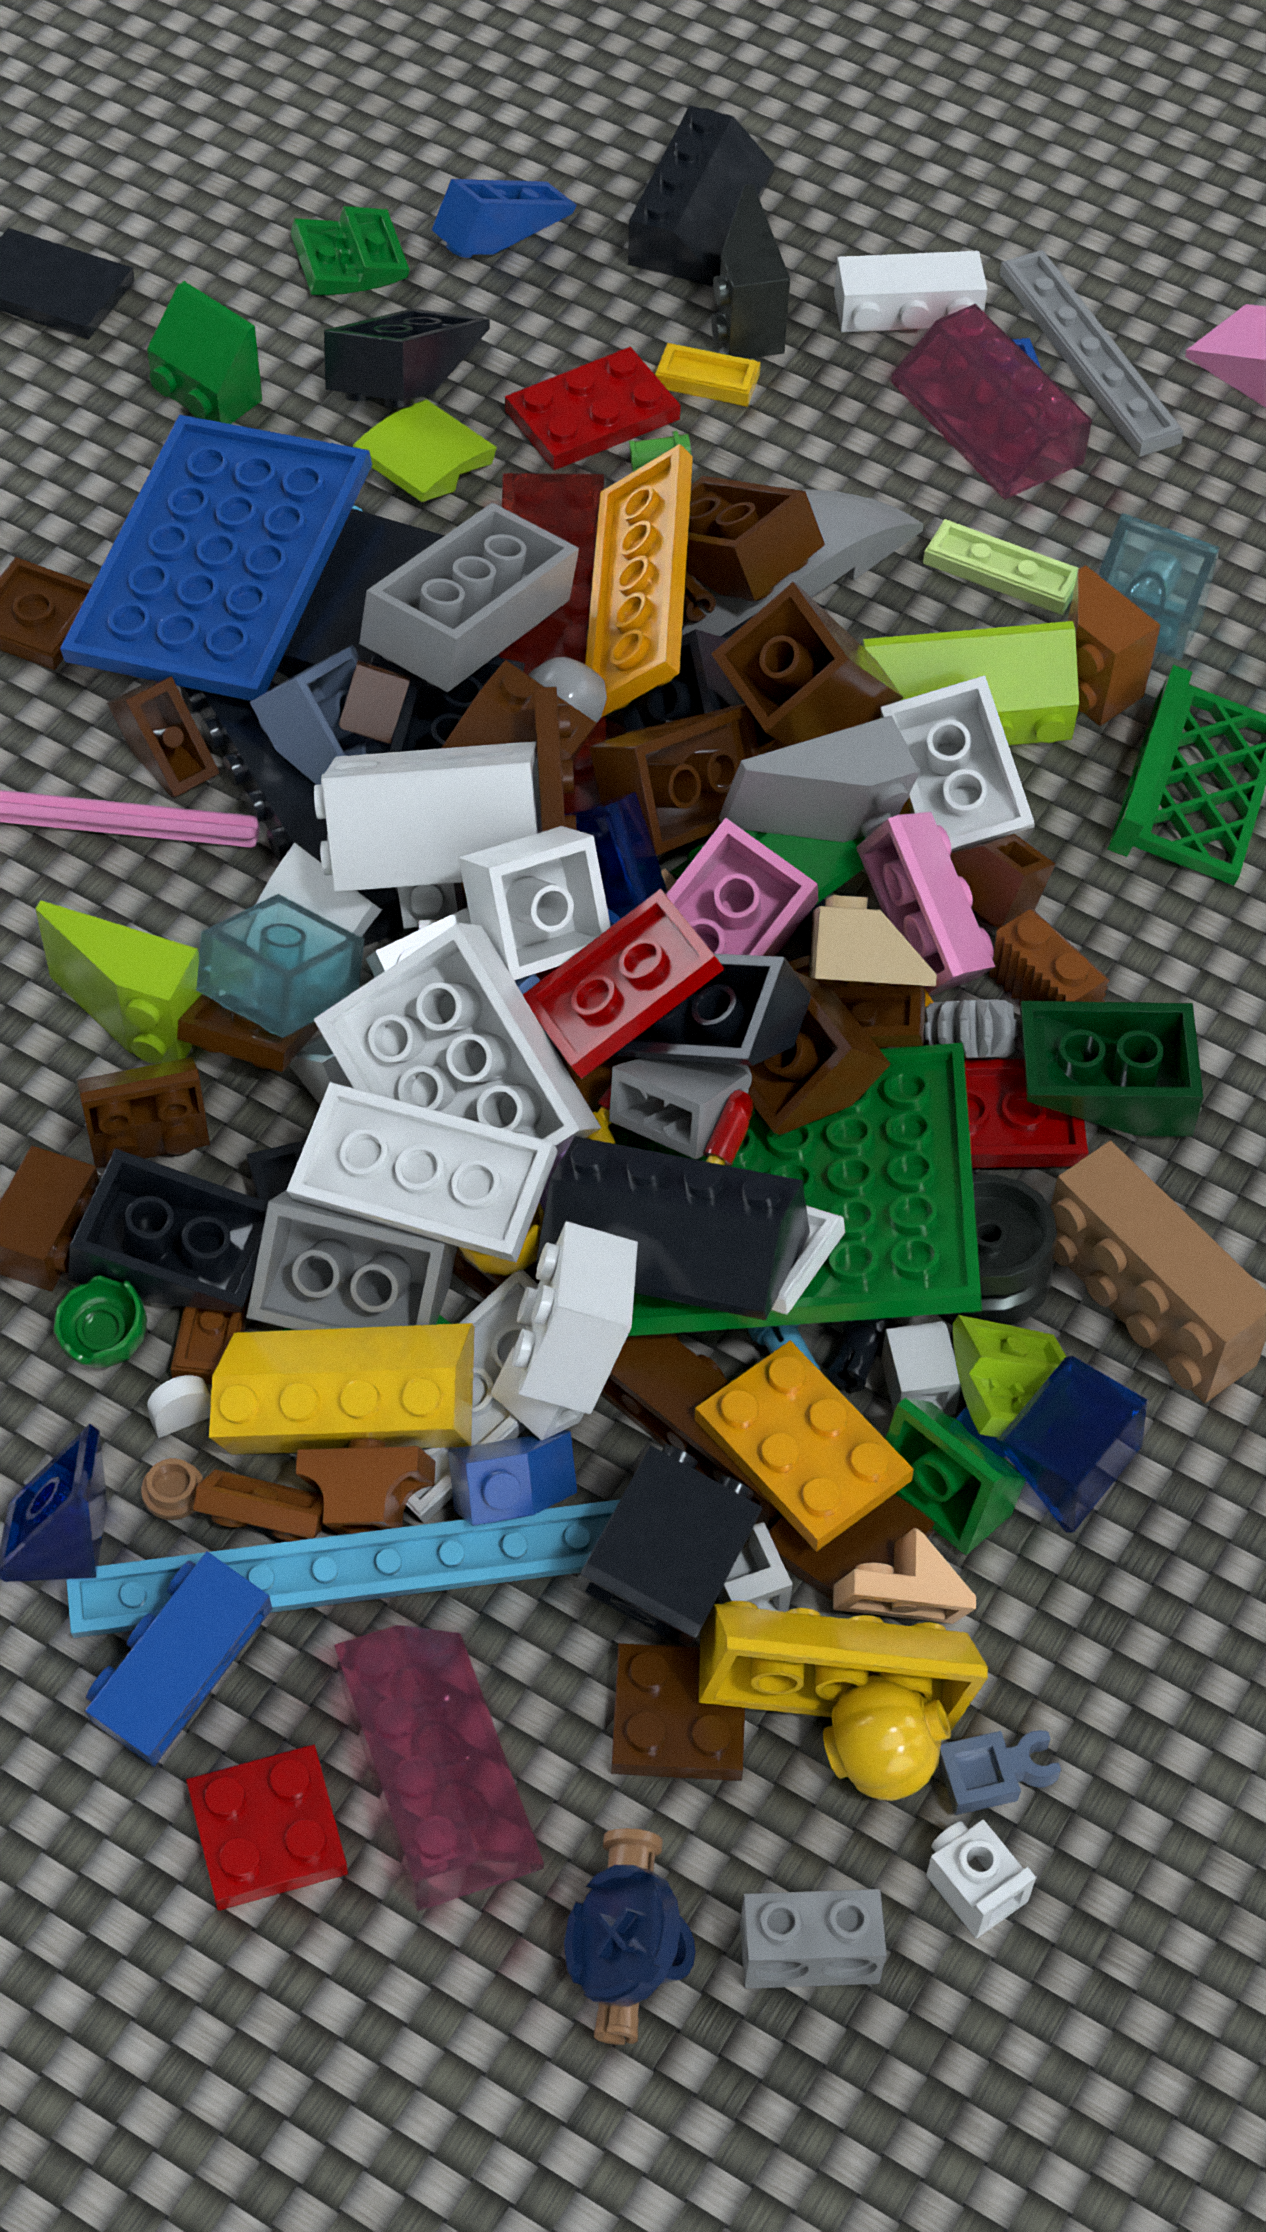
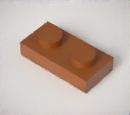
M217 1469L208 1475L196 1489L193 1511L212 1515L211 1519L223 1526L244 1527L248 1524L272 1529L271 1533L273 1536L286 1541L314 1539L326 1526L323 1524L324 1498L322 1494Z

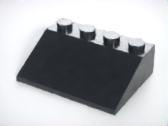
M352 508L277 671L290 679L307 668L353 645L362 662L400 673L410 678V671L384 659L381 655L359 644L366 590L445 535Z

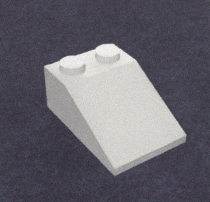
M985 676L880 707L881 718L892 715L921 770L906 801L911 814L932 812L936 824L942 826L949 837L951 852L1035 826Z

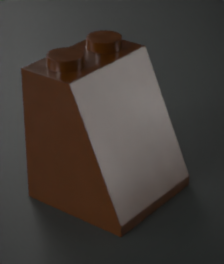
M791 582L711 653L764 731L787 746L880 719V707L901 701L904 698L877 660L795 582Z

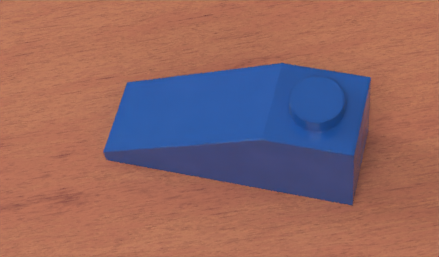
M451 179L432 231L447 243V249L457 256L471 258L473 255H494L573 214L577 205L547 181Z

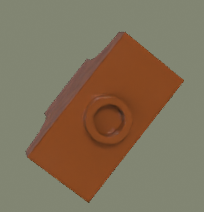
M354 1439L349 1441L348 1448L297 1450L296 1475L314 1489H321L324 1498L323 1524L338 1535L402 1527L403 1513L409 1498L425 1487L435 1486L436 1461L419 1446L386 1447V1443L380 1440Z

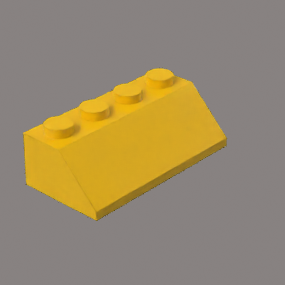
M472 1323L234 1333L212 1376L209 1438L231 1455L297 1453L299 1449L348 1448L349 1441L354 1439H376L385 1442L386 1447L419 1446L420 1448H450L471 1446L475 1326Z
M730 1601L724 1604H714L700 1631L699 1703L832 1717L831 1714L834 1706L852 1684L863 1686L868 1682V1676L882 1674L885 1680L895 1682L910 1690L919 1691L928 1702L939 1700L945 1709L950 1730L952 1731L988 1679V1666L967 1632L946 1630L944 1626L937 1623L923 1622L906 1626L884 1623L882 1619L870 1615H859L844 1619L821 1616L818 1611L809 1608H794L783 1612L758 1609L755 1604L747 1601Z

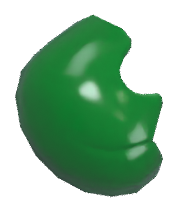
M97 1275L86 1284H81L70 1290L57 1306L54 1333L65 1355L83 1366L105 1369L127 1361L132 1357L144 1341L148 1318L141 1297L127 1280L119 1282Z

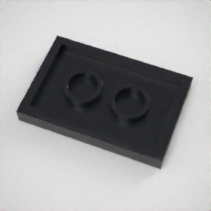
M8 228L0 237V311L89 340L135 281L132 267L11 228Z

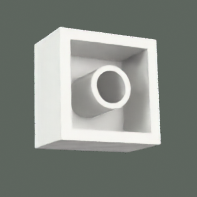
M560 826L458 857L471 923L483 927L513 980L562 965L611 927L593 835Z
M566 1221L556 1245L551 1243L545 1244L536 1272V1279L540 1280L537 1289L526 1288L518 1311L517 1322L526 1325V1330L523 1329L518 1337L512 1360L513 1366L521 1368L519 1395L591 1415L632 1327L637 1241Z

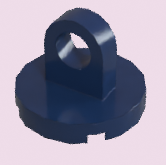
M613 1865L596 1874L585 1886L592 1890L587 1894L584 1902H575L568 1917L564 1940L567 1971L573 1983L581 1985L584 1992L587 1993L584 1995L594 2002L608 2006L630 2007L649 1998L660 1984L682 1980L689 1975L694 1965L696 1953L694 1938L688 1924L679 1914L678 1900L668 1882L651 1870L636 1865Z

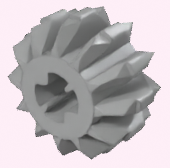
M979 999L933 1002L925 1007L923 1046L963 1042L964 1060L1004 1058L1015 1052V1037H1018L1017 1019H1014V1005L1006 1000Z

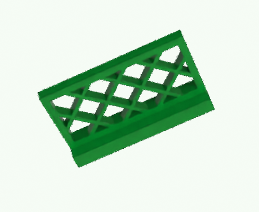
M1172 665L1156 696L1107 850L1127 857L1134 846L1234 886L1240 877L1266 787V740L1264 743L1250 747L1238 729L1248 727L1266 734V714L1189 685L1193 672ZM1192 705L1210 712L1216 723L1200 728L1189 711L1190 706ZM1224 734L1235 751L1219 756L1208 738ZM1194 743L1205 761L1188 765L1177 748ZM1243 762L1254 780L1238 785L1227 767ZM1213 772L1224 790L1207 794L1196 776ZM1182 781L1193 799L1176 804L1165 786ZM1232 801L1243 819L1227 824L1215 805ZM1201 810L1212 829L1196 834L1184 815ZM1170 820L1181 839L1170 841L1151 833L1154 824ZM1220 839L1231 856L1230 863L1211 857L1203 844Z

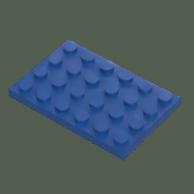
M179 415L60 648L64 661L153 681H159L172 676L177 686L249 701L266 693L372 467L370 451Z

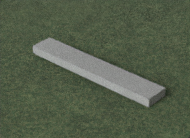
M1039 250L1001 262L1000 276L1137 456H1145L1181 444L1184 433L1183 429L1043 250Z

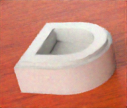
M193 1375L179 1376L161 1384L151 1394L147 1406L151 1423L158 1438L210 1418L211 1394L202 1378Z

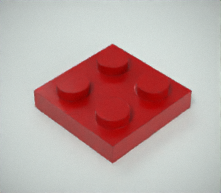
M315 1744L186 1779L218 1911L348 1875L345 1855Z

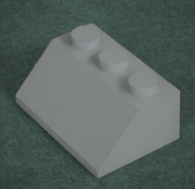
M285 1190L268 1202L246 1318L294 1330L436 1325L449 1290L457 1246L296 1201Z

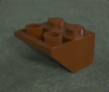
M193 1057L77 1080L96 1168L108 1165L115 1148L145 1159L169 1153L184 1154L192 1151L194 1148L210 1145L201 1083Z

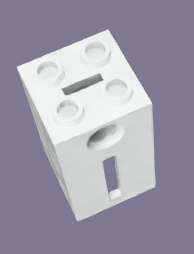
M537 741L335 757L325 774H322L321 784L314 786L316 816L318 819H326L328 841H321V865L324 875H333L334 892L463 882L458 857L542 832Z

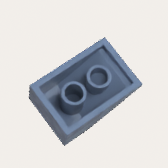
M353 645L307 668L250 702L262 729L267 733L276 751L316 785L321 784L322 774H325L335 757L389 753L392 741L391 744L341 729L339 726L357 660L361 661Z

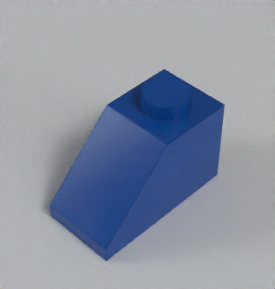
M563 1430L544 1440H540L536 1435L448 1449L454 1511L472 1526L532 1516L577 1493L572 1438L569 1430Z

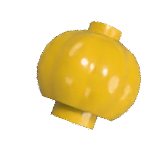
M882 1674L868 1676V1682L863 1686L852 1684L832 1710L833 1725L825 1727L823 1730L826 1754L836 1776L839 1779L849 1777L859 1792L869 1797L886 1801L905 1798L918 1792L926 1785L938 1766L941 1741L951 1738L948 1717L939 1700L928 1702L919 1691L910 1690L905 1686L885 1680Z

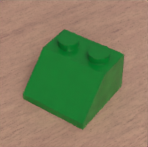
M183 281L177 285L147 348L150 381L158 393L172 398L187 408L196 418L232 424L262 401L255 325L189 283Z
M905 1397L897 1404L885 1439L911 1465L914 1472L912 1481L895 1494L934 1522L933 1529L966 1556L1012 1515L1026 1478L1018 1473L1009 1461L992 1452L971 1435L962 1423L949 1417L932 1402Z

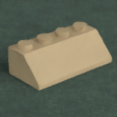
M832 895V897L826 899L825 906H819L813 910L809 978L936 986L937 974L881 910L867 909V897Z

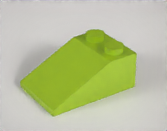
M40 900L35 909L50 978L129 1053H133L140 1059L153 1064L186 1058L193 1044L177 1039L178 1020L204 992L198 949Z

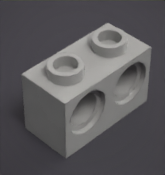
M881 1889L744 1894L740 1920L744 1989L880 1984L887 1956Z

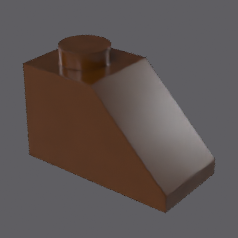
M172 676L159 681L150 680L107 703L132 753L171 797H176L220 773Z

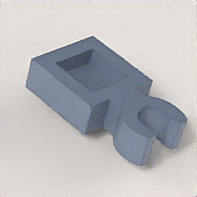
M1042 1730L1029 1732L1021 1738L1018 1746L1009 1748L1006 1747L1001 1731L941 1744L938 1764L954 1814L959 1815L1016 1802L1021 1792L1018 1782L1021 1781L1033 1787H1047L1054 1784L1061 1772L1060 1764L1051 1763L1046 1766H1040L1030 1758L1031 1753L1048 1749L1051 1739L1049 1732Z

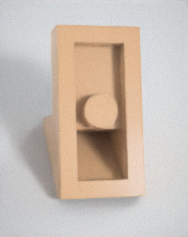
M913 1528L896 1541L894 1546V1568L882 1563L859 1564L853 1571L835 1583L833 1588V1610L954 1624L976 1609V1595L929 1539L916 1528Z

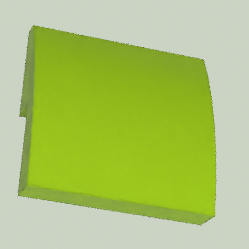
M427 399L414 403L413 406L405 407L388 416L353 444L355 448L370 451L373 469L421 502L455 492L459 475L491 465L497 449L495 445Z
M958 1315L953 1322L955 1361L963 1396L980 1435L1077 1452L1089 1434L1065 1394L1077 1377V1374L1055 1335Z

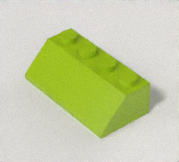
M1073 621L863 639L862 647L877 660L904 697L902 700L985 676L1008 745L1053 743L1072 740L1079 708L1076 634Z

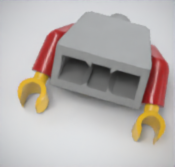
M639 1058L618 1064L612 1069V1083L597 1102L601 1108L597 1113L592 1112L601 1128L586 1138L615 1144L614 1137L608 1128L613 1122L694 1159L705 1155L707 1157L706 1162L731 1166L747 1133L753 1111V1101L750 1095H748L752 1082L750 1069L747 1065Z

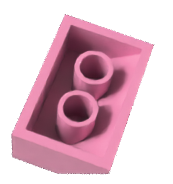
M932 812L902 814L888 818L856 847L882 912L937 974L936 986H924L929 996L978 979L995 967L992 960L994 956L992 941L988 933L983 928H979L971 909L973 903L971 890L965 879L957 875L950 858L951 843L944 828L936 824Z

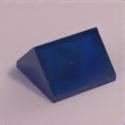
M636 792L564 813L565 815H576L577 831L594 836L606 905L619 918L626 916L659 889H662L665 894L668 893Z
M1065 1357L1000 1435L996 1443L1020 1474L1026 1478L1027 1483L1066 1533H1074L1142 1448L1148 1400L1076 1357Z
M92 1424L83 1429L9 1501L0 1545V1579L4 1582L97 1577L108 1504L100 1430Z

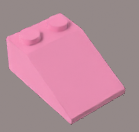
M1245 304L1186 350L1185 357L1266 408V306Z
M727 818L723 820L666 894L714 954L775 956L819 901L818 884Z

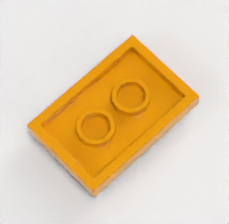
M791 1340L695 1407L694 1420L816 1552L912 1481L914 1469Z

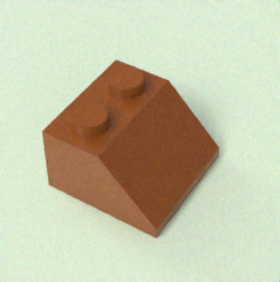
M1084 565L1077 572L1068 621H1073L1076 634L1079 690L1078 711L1083 712L1096 724L1102 726L1144 697L1161 625L1088 566Z

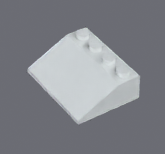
M454 924L314 1018L315 1023L354 1089L553 1142L558 1151L556 1157L568 1149L575 1136L586 1138L601 1128L481 925Z

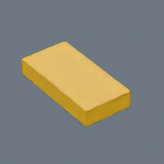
M667 343L655 375L669 391L748 407L760 375L761 362Z

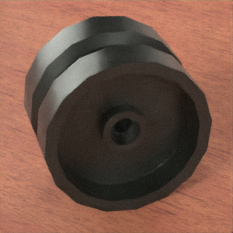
M973 1175L982 1311L944 1315L955 1321L958 1315L1013 1325L1028 1319L1044 1304L1050 1289L1053 1271L1052 1258L1055 1253L1057 1237L1055 1215L1044 1197L1022 1181L1001 1175Z

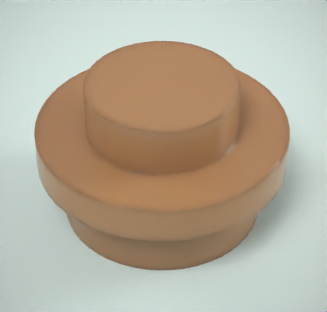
M177 1458L162 1460L150 1469L142 1482L141 1493L143 1502L149 1512L158 1518L165 1520L185 1518L195 1512L193 1511L196 1489L203 1481V1477L197 1468L184 1460Z

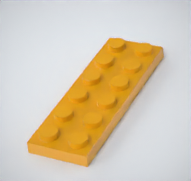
M678 444L600 492L585 665L592 668L605 682L607 699L601 717L614 710L626 707L633 699L657 686L667 684L680 673L693 456L681 444Z

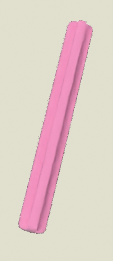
M0 790L1 823L247 848L256 846L260 832L259 822L252 815Z

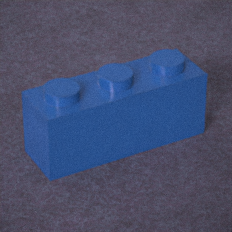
M208 1551L204 1553L197 1564L189 1560L179 1569L167 1588V1593L172 1596L157 1617L148 1613L142 1618L128 1638L127 1646L132 1648L116 1670L111 1666L106 1667L93 1682L86 1695V1699L91 1701L85 1712L91 1722L153 1767L156 1766L272 1610L270 1596Z

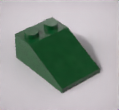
M1021 1001L1020 1018L1027 1102L1134 1136L1193 1137L1203 1101L1193 1003Z

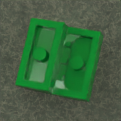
M343 206L339 221L294 218L290 234L311 295L354 293L380 288L408 278L410 269L388 209Z

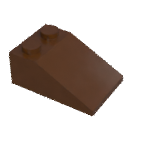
M702 476L691 484L686 572L720 595L745 599L746 601L763 599L771 594L774 586L788 574L803 568L808 563V558L825 545L806 491Z
M739 704L628 732L590 746L611 854L657 856L716 831L721 824L719 820L720 812L741 760L760 755L753 714L746 704Z

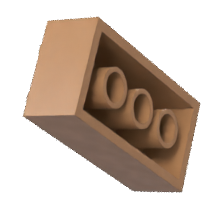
M1110 1140L1057 1177L1050 1206L1055 1215L1057 1230L1053 1259L1062 1266H1068L1085 1283L1091 1297L1099 1305L1108 1306L1126 1324L1127 1330L1135 1342L1144 1348H1150L1167 1365L1170 1375L1179 1386L1186 1390H1191L1205 1404L1257 1366L1266 1342V1290Z

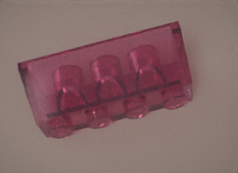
M976 304L936 320L892 374V384L1005 500L1084 464L1092 419Z
M395 1625L335 1644L338 1678L417 1912L544 1869L541 1853L461 1633Z

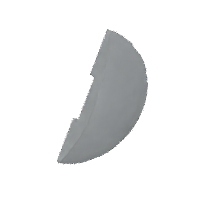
M803 490L806 491L825 545L808 558V563L803 568L788 574L774 586L771 594L757 601H746L745 599L720 595L700 581L716 599V606L714 611L710 613L699 601L697 605L706 615L701 621L689 620L683 611L684 629L682 635L697 629L721 636L759 612L791 582L799 585L812 598L844 574L854 581L921 533L924 524L909 514L875 499L839 491Z

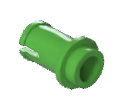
M672 431L671 437L635 442L634 440L629 441L632 471L634 472L678 444H681L691 454L688 434L679 435L678 431Z

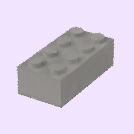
M492 502L366 590L359 644L421 677L431 685L449 692L570 600L579 548Z

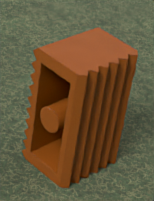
M1034 909L1027 910L997 930L993 948L994 956L992 958L995 967L989 971V977L996 978V984L1004 985V991L1011 992V998L1019 999V1005L1021 1001H1105L1103 998L1106 996L1105 991L1110 980Z

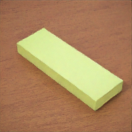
M944 519L924 551L923 564L1060 615L1064 614L1072 600L1077 572L1080 569Z

